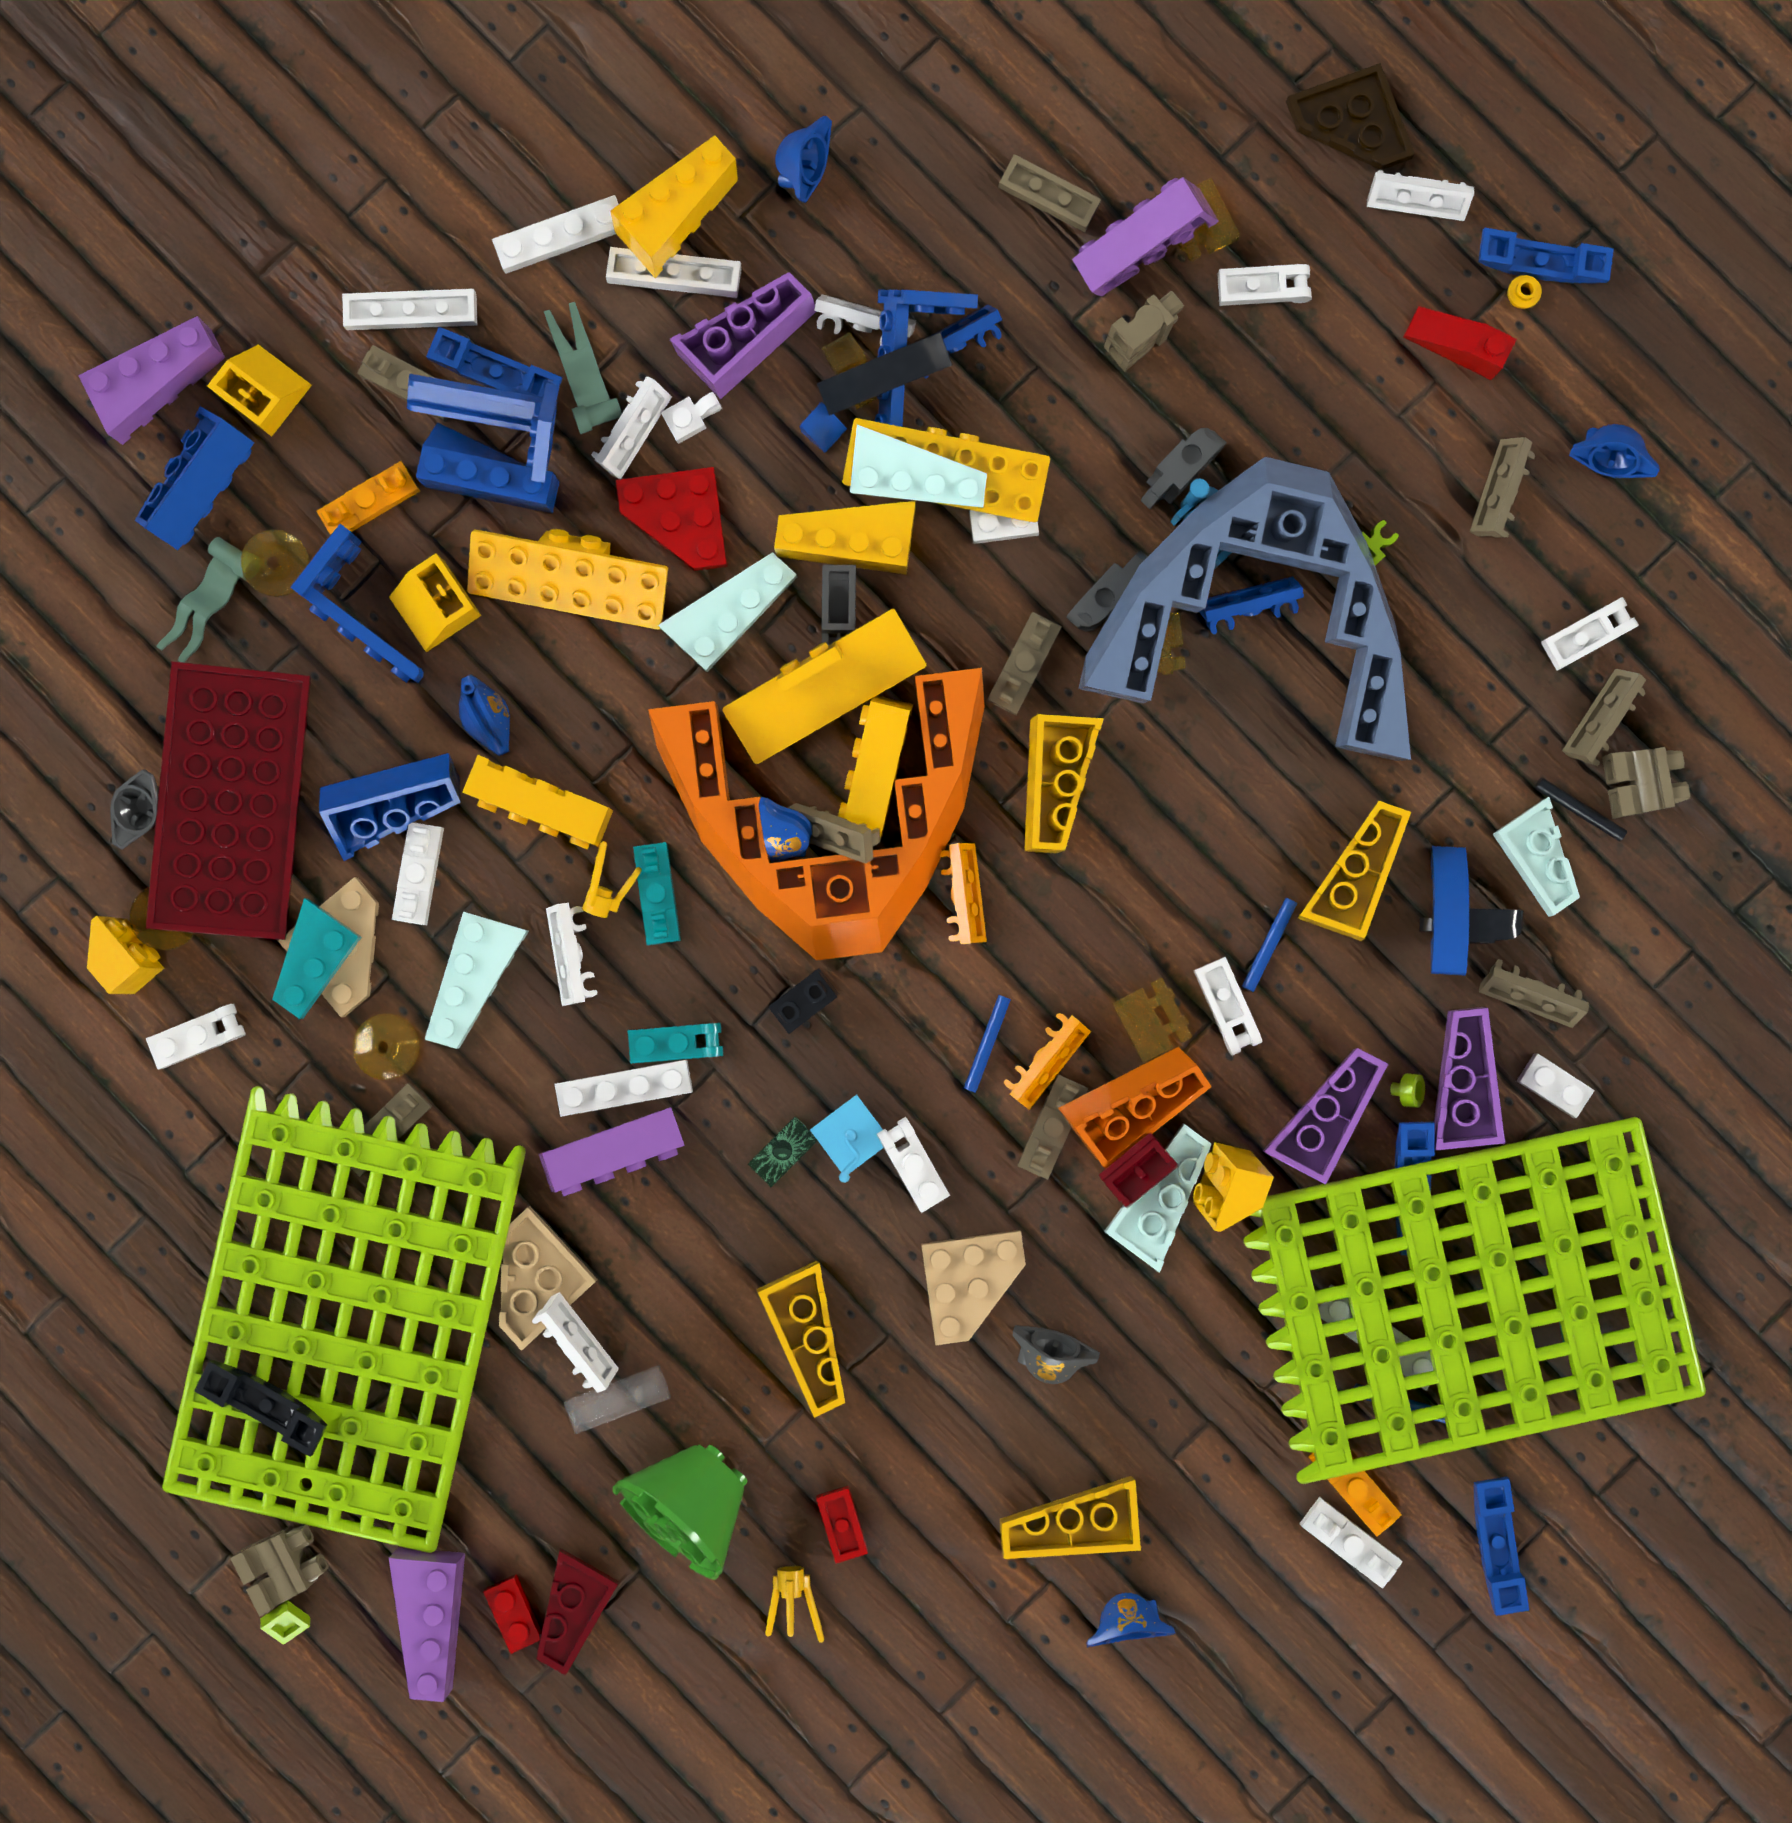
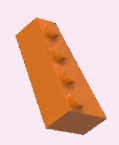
M1177 1047L1058 1109L1088 1150L1106 1169L1147 1134H1153L1212 1086L1198 1065L1184 1051Z

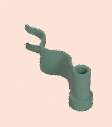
M574 301L569 303L577 350L573 351L563 336L551 311H544L577 404V407L572 408V412L581 435L593 431L592 427L620 418L622 412L617 398H609Z
M220 537L214 538L208 547V553L213 556V559L207 567L202 583L196 590L187 594L180 601L173 628L156 646L162 651L180 637L187 627L189 616L195 611L191 640L177 660L179 662L185 663L200 647L208 619L229 602L238 579L241 577L246 581L250 580L260 567V558L249 551L242 552Z

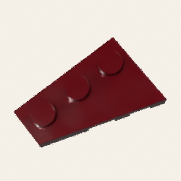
M560 1548L536 1659L566 1676L619 1581Z

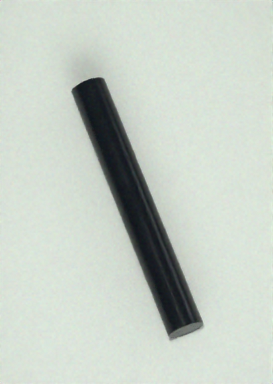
M1540 778L1536 783L1534 789L1550 797V799L1620 842L1627 834V830L1546 779Z

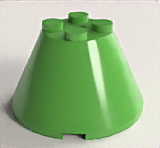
M699 1444L693 1445L617 1481L613 1486V1493L617 1495L621 1492L624 1497L620 1502L621 1506L653 1540L674 1557L679 1552L692 1562L689 1568L696 1573L712 1580H716L721 1575L742 1501L744 1486L748 1480L740 1471L735 1468L730 1469L722 1462L725 1457L718 1449L712 1445H708L706 1449Z

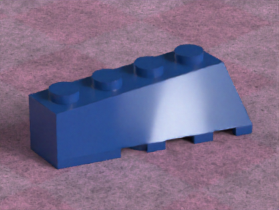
M201 406L195 414V417L200 420L193 432L186 430L180 440L184 443L181 454L170 458L164 468L165 482L155 484L135 519L138 524L177 550L191 540L194 534V527L201 518H205L213 508L214 499L220 491H224L230 485L233 472L238 465L246 462L251 454L250 448L255 443L225 420Z
M438 422L422 446L416 478L425 488L553 514L560 483L551 471H547L545 483L531 481L533 468L526 467L525 464Z
M450 754L439 755L320 787L319 813L343 861L353 857L355 851L365 846L369 849L379 844L381 838L393 832L399 834L407 830L409 824L419 819L425 821L460 803V777Z

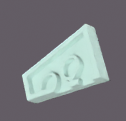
M1550 797L1541 800L1493 833V836L1548 917L1556 915L1580 898L1569 859L1564 857L1559 838L1562 836L1558 825L1555 826L1550 811L1553 808Z

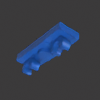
M988 304L933 335L941 333L949 353L963 349L967 345L966 341L972 338L975 339L978 345L985 347L986 343L983 336L986 331L991 330L994 338H1001V331L994 324L1002 321L998 309Z
M1292 576L1210 597L1207 599L1206 608L1199 612L1207 621V627L1212 634H1216V624L1222 619L1225 620L1229 630L1234 629L1235 622L1232 618L1234 615L1255 616L1260 614L1262 610L1271 608L1272 613L1279 618L1281 617L1280 607L1284 603H1289V608L1293 614L1297 613L1299 606L1296 600L1304 598L1303 587Z

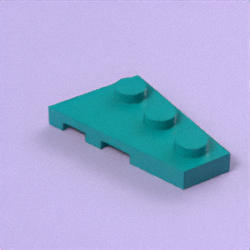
M304 898L272 1000L298 1019H303L362 937L314 902Z

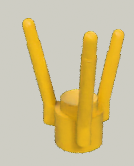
M605 841L599 844L590 889L582 906L583 911L601 918H607L609 910L617 913L620 902L642 872V869L637 867L615 898H612V890L599 886L607 848Z
M780 1567L777 1569V1575L773 1576V1592L765 1634L766 1636L772 1635L781 1592V1598L786 1599L787 1635L789 1637L794 1635V1598L801 1597V1591L804 1590L817 1639L822 1643L824 1642V1635L810 1587V1575L804 1574L803 1567Z

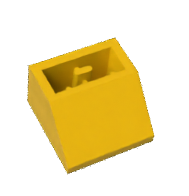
M259 344L228 359L207 385L217 396L271 437L312 386Z
M437 553L408 571L389 596L426 652L481 616L446 562Z
M95 916L91 920L87 969L108 994H135L164 969L158 961L160 959L159 953L151 945L144 944L137 936L139 930L130 920L126 918Z
M1214 1142L1211 1153L1207 1154L1204 1161L1205 1171L1201 1182L1194 1189L1193 1203L1214 1231L1221 1232L1263 1208L1274 1176L1252 1151Z

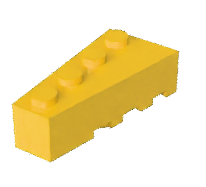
M477 755L463 789V793L479 800L477 806L493 813H496L497 808H501L509 812L508 819L526 825L528 820L540 824L539 831L557 837L559 832L571 836L569 843L587 850L590 844L599 847L613 813V810L609 807L567 790L563 791L540 779L530 778L528 775L508 766L497 765L480 755Z
M1129 1476L1001 1518L1000 1532L1003 1558L1015 1559L1141 1551L1135 1479Z

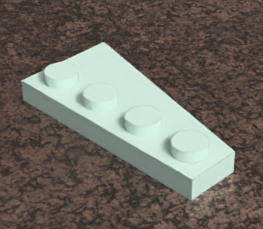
M857 425L850 493L983 508L987 473Z
M772 552L658 626L708 672L797 578V574Z
M463 912L425 1040L455 1049L460 1048L480 1015L486 1000L493 993L498 980L515 956L514 953L520 943L524 941L529 932L528 930Z
M1185 1124L1180 1126L1165 1147L1179 1167L1128 1209L1123 1205L1104 1230L1105 1233L1159 1273L1168 1248L1171 1246L1176 1234L1175 1231L1180 1218L1187 1207L1193 1186L1197 1182L1205 1158L1212 1145Z

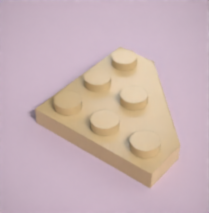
M357 877L350 880L319 906L362 937L321 993L340 1017H346L370 997L371 992L370 974L371 964L374 961L376 941L374 933L379 902ZM295 927L286 934V940H278L286 952L288 951Z
M531 1206L527 1207L510 1223L503 1252V1264H501L500 1292L502 1294L499 1327L521 1351L546 1329L542 1321L534 1324L532 1320L538 1311L543 1309L551 1296L560 1292L569 1305H571L598 1280Z
M1021 1230L921 1244L935 1345L969 1341L1024 1268L1026 1263Z

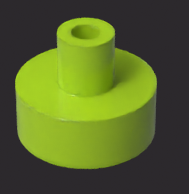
M1404 1074L1400 1083L1393 1082L1391 1084V1095L1399 1096L1400 1102L1404 1107L1419 1108L1425 1096L1423 1076L1421 1074Z

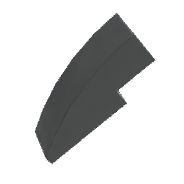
M856 565L822 566V643L826 642L827 645H830L856 630Z

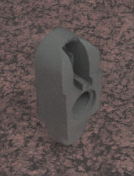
M1200 428L1186 441L1182 439L1156 467L1152 476L1147 480L1151 488L1140 501L1149 510L1162 498L1171 504L1220 453L1227 442L1209 428Z
M1140 550L1124 568L1114 563L1073 607L1066 618L1078 629L1085 632L1097 629L1108 619L1137 568L1148 556Z

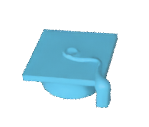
M857 1094L810 1129L841 1171L839 1180L843 1183L849 1181V1174L884 1148L877 1137V1133L883 1129Z

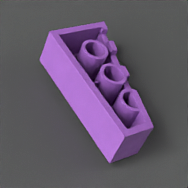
M1184 177L1168 181L1162 186L1159 195L1152 200L1146 199L1134 207V213L1124 221L1122 219L1115 221L1105 230L1106 234L1097 241L1091 240L1080 247L1078 250L1080 254L1072 260L1092 293L1102 297L1138 274L1140 271L1138 265L1141 263L1149 265L1163 258L1167 252L1166 247L1169 245L1185 244L1194 238L1193 232L1202 224L1206 223L1208 228L1219 222L1197 186Z
M788 272L754 291L752 297L739 304L734 302L724 308L725 312L709 321L707 319L695 324L696 328L682 336L679 333L670 338V341L678 356L722 399L817 311H814L815 303L812 294Z
M196 316L78 376L106 433L123 445L131 438V433L141 425H147L154 419L153 415L164 405L173 403L179 398L177 394L189 384L194 385L220 363L225 356L212 330Z
M1486 1007L1448 1011L1434 1117L1435 1150L1505 1143L1489 1011Z
M1358 1048L1353 1049L1262 1152L1326 1185L1388 1063Z
M670 1107L538 1155L551 1192L561 1191L562 1195L566 1196L582 1190L581 1183L594 1179L596 1185L615 1178L613 1171L626 1167L627 1173L646 1167L645 1160L654 1156H658L659 1161L678 1155L676 1148L685 1145Z
M398 1547L389 1557L409 1699L444 1702L453 1689L465 1553L438 1550L426 1553Z

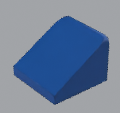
M823 402L819 403L800 424L801 433L824 453L847 430L834 414L829 416Z

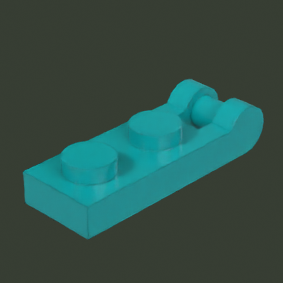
M721 1023L628 1030L630 1064L724 1056L723 1046H719L718 1033H722ZM705 1034L706 1047L697 1048L696 1035Z

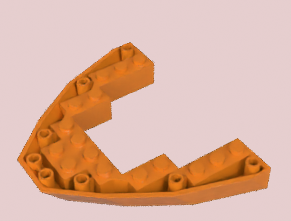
M982 668L915 676L927 776L894 780L902 847L873 850L874 859L866 864L843 855L771 863L766 851L760 819L759 801L761 797L730 800L719 707L716 702L648 709L657 749L701 842L753 905L816 961L883 952L927 888L941 859V851L945 850L964 810L985 707Z

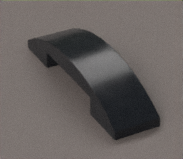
M938 333L817 383V386L830 416L909 382L950 367L953 364L942 335Z
M215 1360L208 1362L194 1390L221 1407L231 1405L283 1435L281 1441L309 1457L314 1454L327 1427L325 1421L313 1410L282 1389L248 1372Z

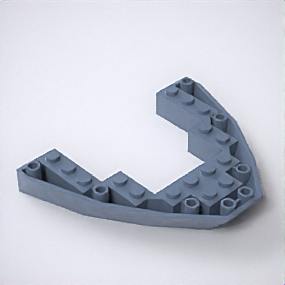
M1264 457L1199 504L1139 565L1085 656L1079 689L1138 703H1146L1151 701L1171 607L1195 613L1206 608L1218 549L1339 577L1325 643L1355 649L1356 653L1335 747L1394 761L1411 760L1401 652L1396 624L1368 544L1334 480L1327 471Z

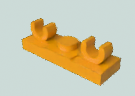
M399 461L344 493V495L316 512L330 535L339 524L353 532L417 494L420 490L404 463Z
M975 843L950 844L949 850L941 851L940 857H949L951 859V866L949 869L941 870V874L953 876L951 878V899L955 905L957 916L947 918V923H957L959 932L957 935L949 936V940L960 941L961 944L987 942Z
M1058 1013L1056 1017L1063 1023V1026L1059 1031H1053L1049 1027L1045 1029L1046 1033L1052 1038V1041H1049L1045 1047L1037 1051L1032 1064L1029 1066L1030 1069L1027 1071L1017 1065L1014 1069L1021 1074V1080L1016 1084L1011 1083L1007 1079L1004 1081L1005 1086L1011 1090L1010 1095L1028 1110L1031 1109L1091 1033L1086 1026L1072 1015L1068 1019L1065 1015Z
M1314 1453L1308 1456L1312 1462L1316 1461ZM1365 1471L1327 1479L1376 1537L1402 1516Z

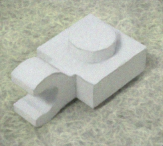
M711 392L702 397L695 405L691 398L687 397L662 411L661 414L679 444L706 429L702 419L717 413L722 407L714 392Z

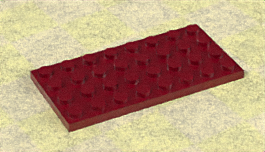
M171 661L146 929L286 940L309 705L310 676Z

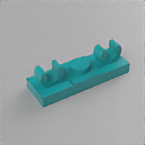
M667 842L635 846L633 850L636 868L640 867L642 869L637 880L646 944L649 946L681 941Z

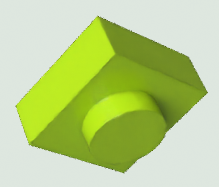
M288 1600L260 1618V1629L283 1645L310 1627V1616Z

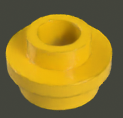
M1529 275L1516 277L1510 283L1507 291L1510 303L1520 309L1533 307L1539 301L1542 294L1540 283ZM1521 287L1528 288L1530 295H1524L1521 292Z

